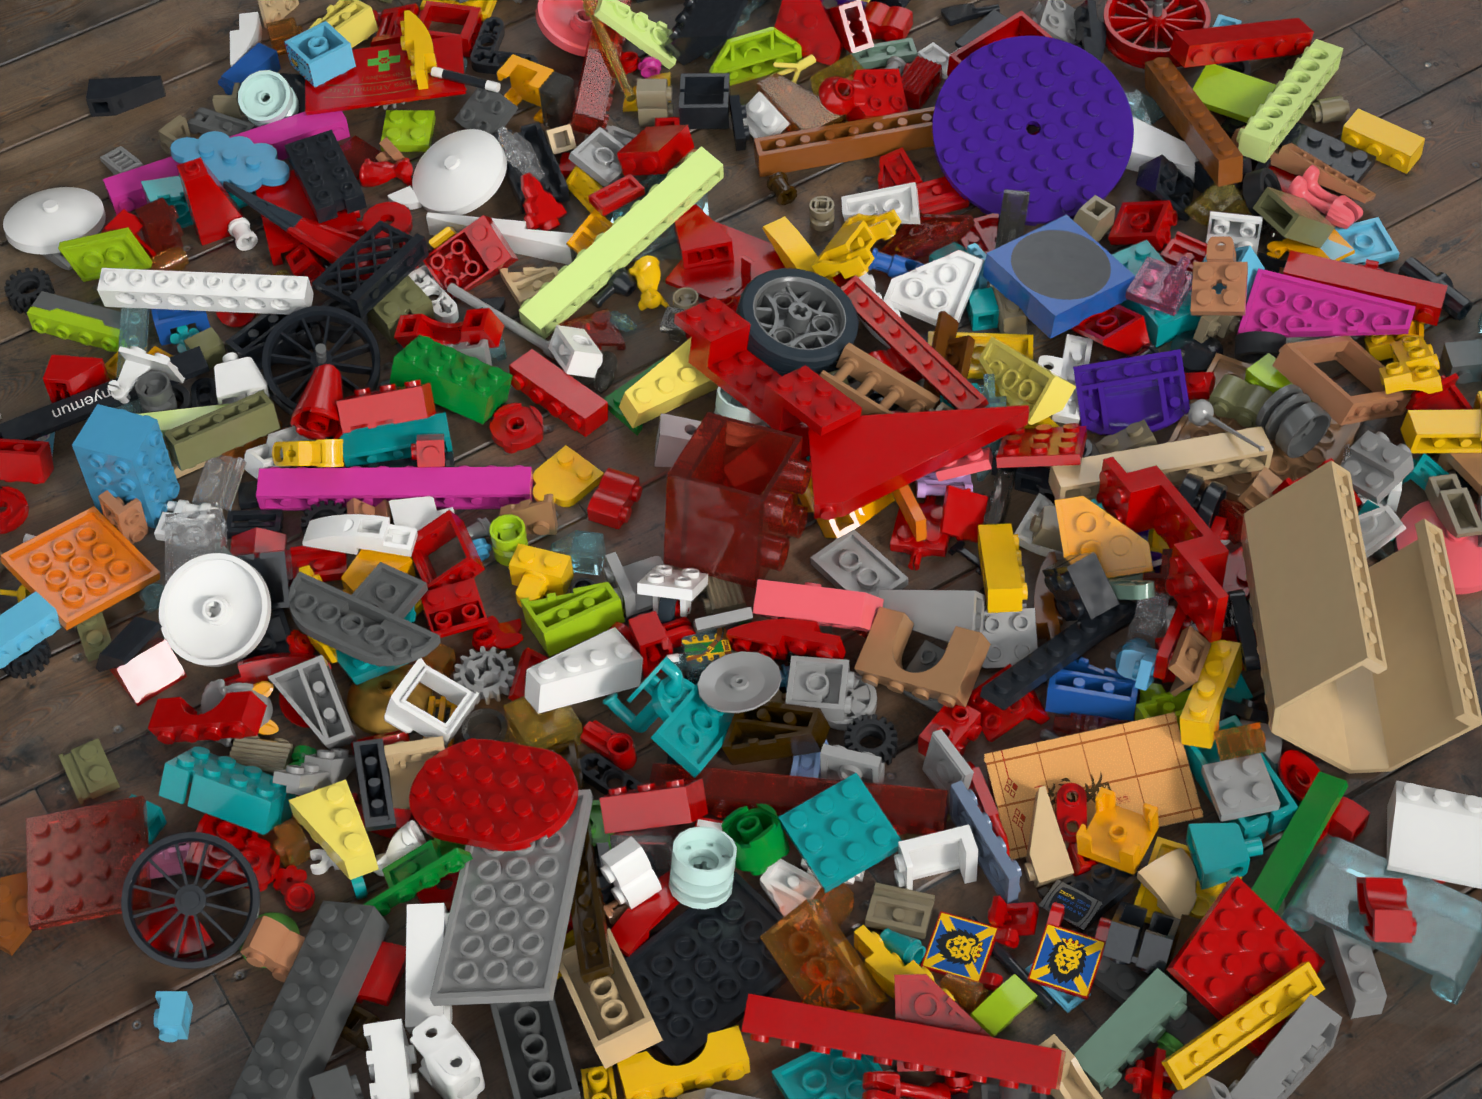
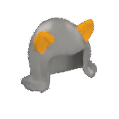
M218 679L211 681L205 687L201 700L202 714L216 707L229 692L252 691L267 705L258 734L271 735L279 731L278 725L271 720L273 706L269 696L274 689L273 683L261 681L255 684L235 683L225 686V681ZM235 738L220 739L216 742L221 743L225 747H231V739Z

